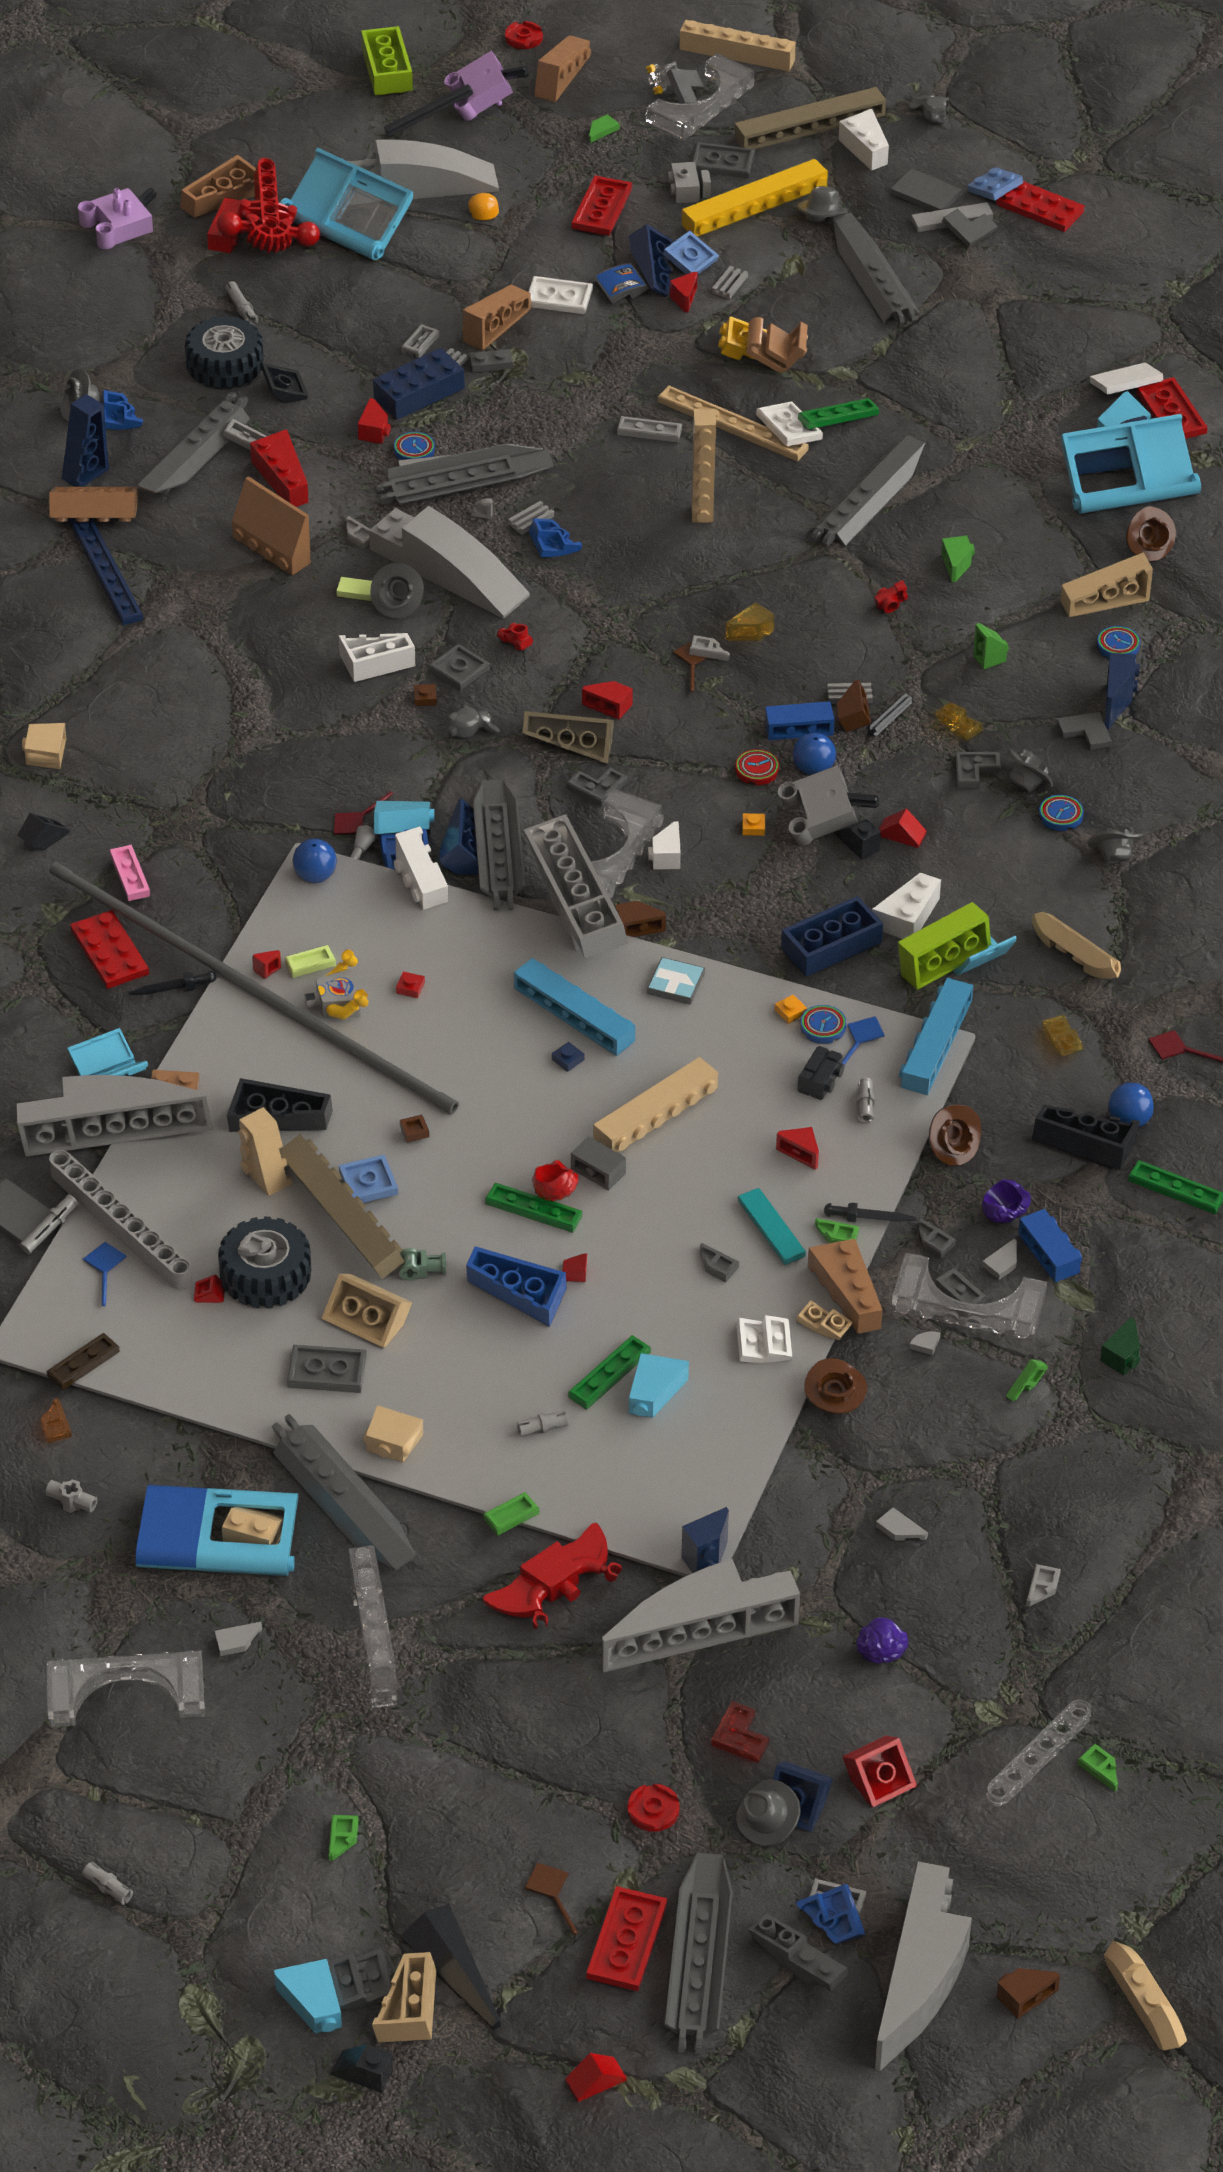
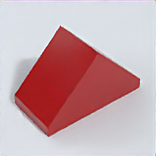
M691 272L670 281L669 297L687 313H689L697 290L698 272Z
M907 808L884 818L878 829L881 831L880 837L919 848L926 835V829Z
M812 1127L782 1130L777 1133L776 1150L815 1170L818 1168L819 1150Z
M589 2053L565 2078V2082L577 2102L627 2081L625 2074L614 2057Z

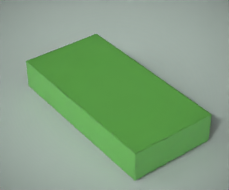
M524 1492L484 1513L483 1519L498 1536L538 1515L539 1507Z

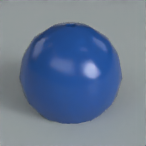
M818 732L807 733L798 739L794 746V763L800 771L810 776L829 769L836 760L835 745L824 734Z
M314 838L303 841L295 849L292 862L295 873L301 879L309 883H321L334 873L337 858L330 844L321 839Z
M1127 1082L1119 1085L1110 1095L1108 1102L1109 1114L1113 1117H1119L1121 1122L1131 1123V1120L1140 1121L1139 1127H1141L1153 1115L1152 1096L1149 1090L1139 1083Z

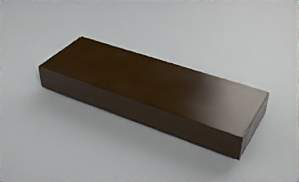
M102 1333L47 1370V1377L64 1390L119 1353V1346L105 1333Z

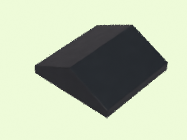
M265 363L261 364V369L270 392L283 403L301 401L308 398V393L299 371Z

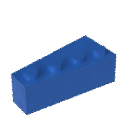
M476 1246L466 1264L468 1282L550 1327L567 1289L566 1272Z

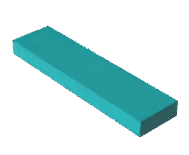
M759 1187L738 1195V1202L784 1265L806 1257L805 1249Z

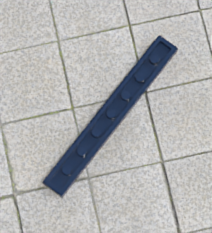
M68 518L122 625L142 621L143 614L93 519L89 518V521L79 522L76 521V518Z

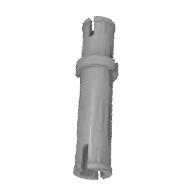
M229 282L231 288L226 284L225 290L235 303L238 314L249 321L250 325H255L252 319L257 323L258 317L253 311L252 304L247 302L236 282Z
M68 1194L56 1208L49 1210V1215L19 1244L20 1248L30 1255L59 1224L62 1225L66 1221L65 1218L79 1205L78 1201Z

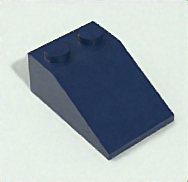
M1110 653L1106 686V729H1109L1132 702L1133 693H1137L1138 680L1134 678L1139 677L1140 664L1136 663V654Z

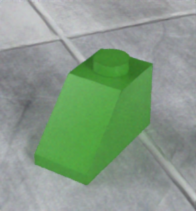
M967 535L942 539L941 556L951 582H956L971 566L972 556L975 555L973 543L970 544Z
M980 623L976 624L973 657L983 669L1006 662L1009 650L1007 642L997 632Z

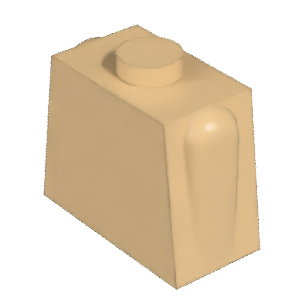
M65 723L29 724L27 737L22 740V750L25 751L26 765L54 769L61 768L66 743Z
M377 1405L371 1423L363 1437L367 1451L384 1458L404 1462L423 1436V1419Z

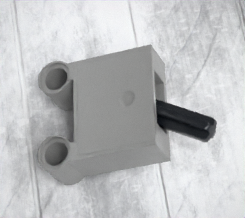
M838 765L795 782H785L778 788V795L788 810L799 808L803 802L808 819L798 817L789 824V831L798 845L802 846L808 845L813 839L858 823L853 806L877 808L879 806V796L849 793L844 776Z

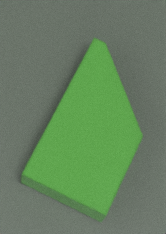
M608 114L592 121L589 141L593 142L619 130V123Z
M819 1218L815 1219V1227L828 1243L850 1239L857 1240L859 1226Z
M1031 1359L1006 1396L1011 1401H1015L1024 1389L1029 1391L1034 1388L1048 1366L1042 1361Z
M1094 1744L1078 1759V1765L1115 1792L1118 1787L1115 1758Z
M332 1815L329 1861L335 1860L357 1843L358 1816Z

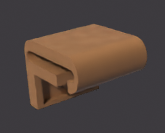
M755 317L749 321L746 352L773 370L780 373L786 372L799 358L806 354L808 325L800 322L788 334L771 323L767 327V332L763 331V318Z

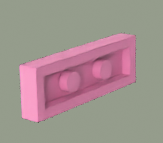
M132 845L110 849L111 859L128 901L149 897L150 889Z

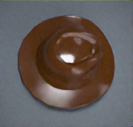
M1151 506L1144 507L1135 513L1126 532V542L1129 549L1135 555L1144 552L1148 561H1157L1165 557L1170 552L1176 538L1175 524L1171 517L1163 510Z
M948 1105L941 1108L934 1115L929 1128V1141L934 1155L941 1162L948 1165H962L969 1162L979 1148L981 1122L978 1114L972 1108L965 1105Z
M828 1358L818 1361L812 1366L805 1379L804 1392L809 1401L817 1408L828 1413L843 1414L857 1409L864 1401L867 1393V1383L862 1374L848 1363L839 1359Z

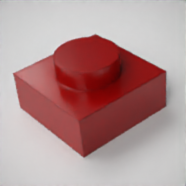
M403 971L396 986V994L418 998L425 984V976Z

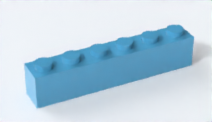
M531 958L514 972V989L614 1055L618 1056L635 1042L636 1025L616 1013L612 1008H608L599 1002L595 997L581 990L580 987L564 979L562 975L547 968L545 964Z
M947 978L944 985L939 986L936 995L937 1000L936 1002L932 1001L930 1005V1015L923 1020L922 1032L916 1034L914 1049H909L906 1059L907 1063L906 1065L902 1064L900 1068L901 1088L925 1095L929 1094L972 1002V984Z

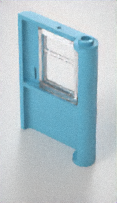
M317 147L315 150L316 156L291 200L284 198L280 203L284 205L287 203V206L294 205L297 207L293 223L299 225L302 222L310 221L318 226L321 236L374 261L381 258L388 242L412 202L413 192Z

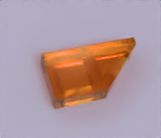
M59 1398L54 1399L49 1411L41 1418V1426L48 1443L72 1437V1432Z

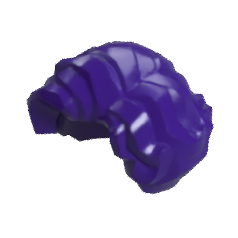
M1002 1179L986 1192L981 1204L983 1214L989 1221L994 1223H1009L1025 1214L1031 1203L1030 1193L1023 1189V1186L1015 1181Z
M875 1618L859 1631L858 1639H856L857 1651L866 1661L872 1663H887L900 1658L908 1648L909 1643L907 1633L902 1631L893 1620L887 1618Z

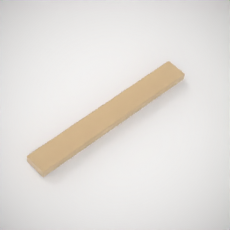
M668 386L658 396L659 403L692 417L694 409H715L716 427L797 462L808 451L809 445L806 443L786 446L768 427L674 387Z

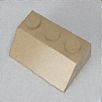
M339 1274L322 1319L385 1348L404 1325L412 1302L352 1274Z

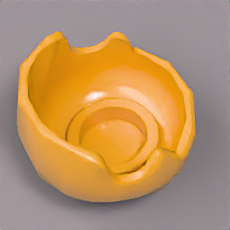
M478 193L472 196L468 202L469 212H471L472 217L476 220H490L499 213L498 201L490 193Z

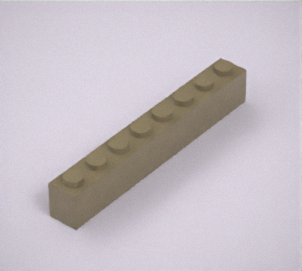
M877 87L752 118L735 123L734 139L742 148L758 149L839 128V121L869 109L873 110L876 118L885 116L886 99Z
M299 1134L279 1150L282 1159H286L287 1166L381 1279L405 1262L400 1255L403 1250L395 1240L390 1242L388 1239L390 1234L384 1226L378 1227L376 1223L379 1221L370 1210L367 1213L363 1210L366 1206L358 1196L352 1197L354 1191L346 1181L343 1184L339 1181L342 1177L334 1167L331 1169L327 1167L330 1163L322 1153L316 1154L318 1148L311 1139L306 1141Z

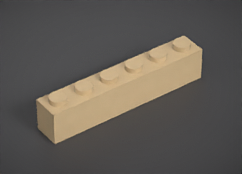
M685 20L680 30V50L789 72L795 61V41L719 27L713 24L699 23L693 20Z
M694 409L691 492L692 523L713 522L716 444L715 409Z
M698 1057L593 1124V1139L615 1152L625 1150L630 1144L642 1139L653 1129L659 1128L667 1120L678 1116L681 1111L691 1105H695L706 1095L712 1094L718 1088V1072L701 1057Z

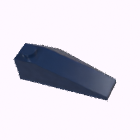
M460 798L440 847L439 861L445 869H450L454 874H479L474 809Z

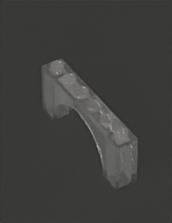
M716 53L705 62V78L714 83L718 90L709 98L695 103L678 104L657 99L646 108V124L684 141L753 87L754 70Z
M614 788L604 801V819L619 826L627 836V841L612 856L591 862L610 899L613 897L617 885L623 882L627 870L632 869L636 857L642 854L647 841L650 842L652 840L654 831L662 825L664 819L661 804Z
M905 1253L892 1296L891 1311L943 1321L949 1324L962 1325L973 1329L986 1330L997 1334L1010 1335L1021 1339L1034 1340L1046 1299L1047 1282L1024 1277L1017 1290L1002 1300L987 1304L965 1303L947 1296L933 1283L928 1271L929 1257Z
M374 1545L349 1548L350 1587L354 1606L358 1605L371 1707L397 1705L396 1665Z
M202 1651L162 1652L159 1654H135L131 1656H108L101 1658L86 1657L82 1659L47 1661L49 1727L76 1725L77 1713L84 1700L96 1689L120 1680H141L162 1688L176 1703L179 1718L205 1716Z

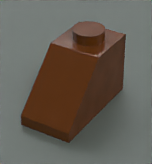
M858 679L851 684L836 703L838 712L835 713L837 723L839 726L843 725L846 732L871 724L867 693Z
M639 901L615 905L627 936L638 937L666 931V913Z
M1018 1968L1011 1974H1004L999 1979L996 1997L1019 2019L1059 1990L1060 1975L1052 1971Z

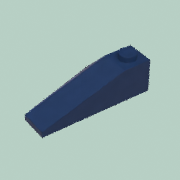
M645 224L629 235V247L650 288L666 297L668 296L671 281L669 274L673 271V267L671 266V261L663 255L664 249L674 242L669 237Z
M1140 416L1125 420L1120 424L1147 420L1146 416ZM1127 447L1074 456L1078 475L1133 467Z

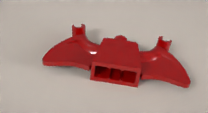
M592 1523L574 1542L561 1546L557 1541L520 1566V1575L510 1585L486 1594L483 1597V1602L490 1608L507 1615L523 1618L533 1617L532 1627L537 1630V1620H542L545 1623V1627L548 1625V1617L543 1613L541 1606L544 1599L554 1602L564 1595L570 1602L574 1601L580 1595V1590L576 1587L579 1583V1575L588 1572L599 1575L604 1573L607 1581L614 1582L618 1577L617 1574H620L622 1567L616 1562L610 1563L608 1567L606 1566L608 1557L607 1541L598 1523Z

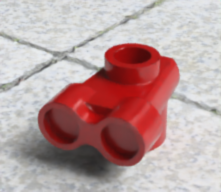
M901 580L893 584L892 587L888 589L882 588L877 592L874 600L879 610L883 609L885 613H892L898 609L901 602L908 599L907 587L904 581Z
M512 623L507 629L501 628L497 632V637L500 640L513 644L516 650H524L533 643V638L528 635V627L524 624Z

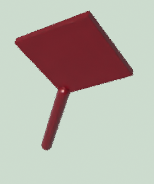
M390 791L378 801L387 800L393 795V792ZM376 802L363 812L335 813L334 835L356 834L357 827L363 826V816L375 808Z
M1175 1030L1148 1039L1162 1060L1189 1052L1223 1062V1057L1186 1047Z

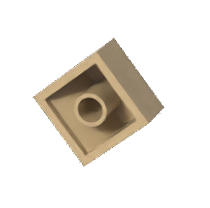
M233 1507L222 1526L223 1542L277 1545L281 1538L284 1517L254 1508Z

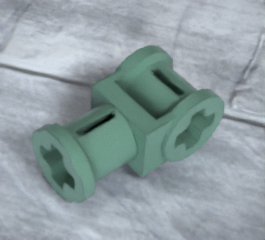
M413 1248L404 1249L400 1253L405 1262L401 1264L399 1275L404 1280L411 1281L417 1278H427V1272H442L446 1274V1253L426 1255V1250H416Z

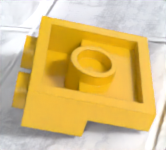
M730 316L727 322L721 325L719 334L723 336H721L718 347L722 348L721 354L740 360L743 355L755 359L746 352L749 323Z

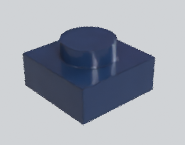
M567 1042L552 1053V1060L568 1072L585 1060V1054L570 1042Z

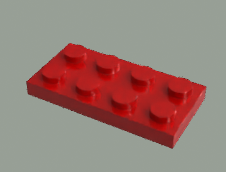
M595 175L572 220V229L610 236L632 191V182Z
M1025 181L996 199L997 206L1062 232H1065L1084 213L1085 205Z
M1174 377L1136 388L1137 395L1153 418L1182 414V427L1185 439L1207 434V425Z
M113 910L70 924L73 935L107 989L149 975L148 966Z
M616 1886L586 1973V1979L639 1991L667 1907V1898Z

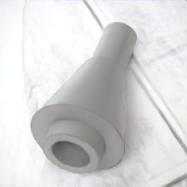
M371 826L357 827L351 858L359 860L361 854L377 839L378 836L374 834V829Z

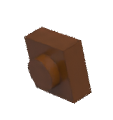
M435 684L414 685L415 706L437 705Z
M422 1114L400 1120V1128L407 1143L429 1137V1129Z

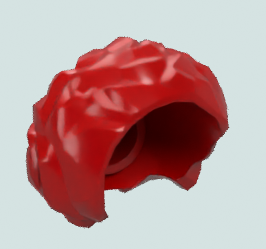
M555 1160L551 1164L537 1166L532 1176L533 1187L538 1197L553 1202L569 1197L576 1189L579 1181L578 1174L573 1173L572 1169L564 1166L559 1160Z

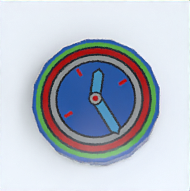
M408 432L400 435L394 442V454L399 460L433 457L435 442L431 436L425 433Z
M1111 626L1099 633L1097 647L1100 649V653L1107 658L1110 657V653L1137 654L1140 648V638L1134 630L1128 627Z
M1053 795L1046 798L1040 805L1039 817L1042 819V823L1052 830L1067 831V828L1072 827L1074 829L1082 823L1084 814L1082 804L1071 796Z
M829 1005L813 1006L804 1011L801 1016L800 1030L802 1033L804 1032L806 1038L810 1041L823 1044L832 1043L834 1039L838 1038L839 1040L846 1032V1017L836 1007Z

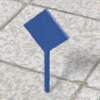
M876 1016L848 1024L855 1043L842 1060V1064H846L860 1043L885 1037Z
M107 1242L102 1243L83 1258L85 1262L102 1272V1306H106L107 1272L127 1257Z

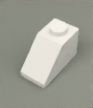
M678 821L671 823L653 837L652 847H648V860H653V870L680 869Z

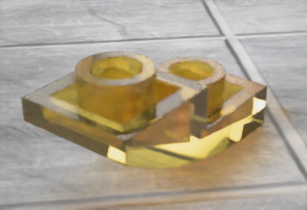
M952 702L935 711L937 718L946 727L965 740H969L983 731L982 723L967 717L966 709Z
M1065 1015L1043 1020L1042 1026L1049 1040L1061 1056L1083 1051L1084 1047L1075 1029H1071Z

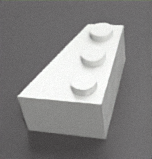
M872 109L839 121V141L871 171L888 164L889 145Z
M416 827L395 834L396 860H394V867L396 872L401 873L406 888L411 889L414 901L419 902L422 909L425 910L448 902V885L437 862L433 863L428 853L431 852L429 844H423V831L421 827Z
M919 873L874 907L872 912L882 921L883 932L904 939L921 930L940 899L941 879Z

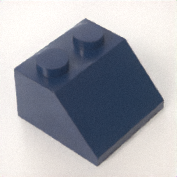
M727 1507L682 1526L681 1558L692 1573L721 1563L728 1542L729 1510Z
M783 1761L777 1764L773 1780L783 1782L796 1794L800 1803V1816L796 1827L811 1832L826 1803L833 1778Z

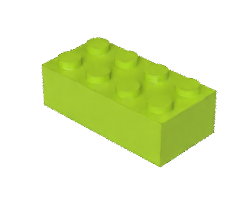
M399 26L361 30L362 52L374 95L413 91L412 69Z
M971 902L900 940L898 948L901 976L918 990L961 967L968 957L987 949L991 945L989 916Z

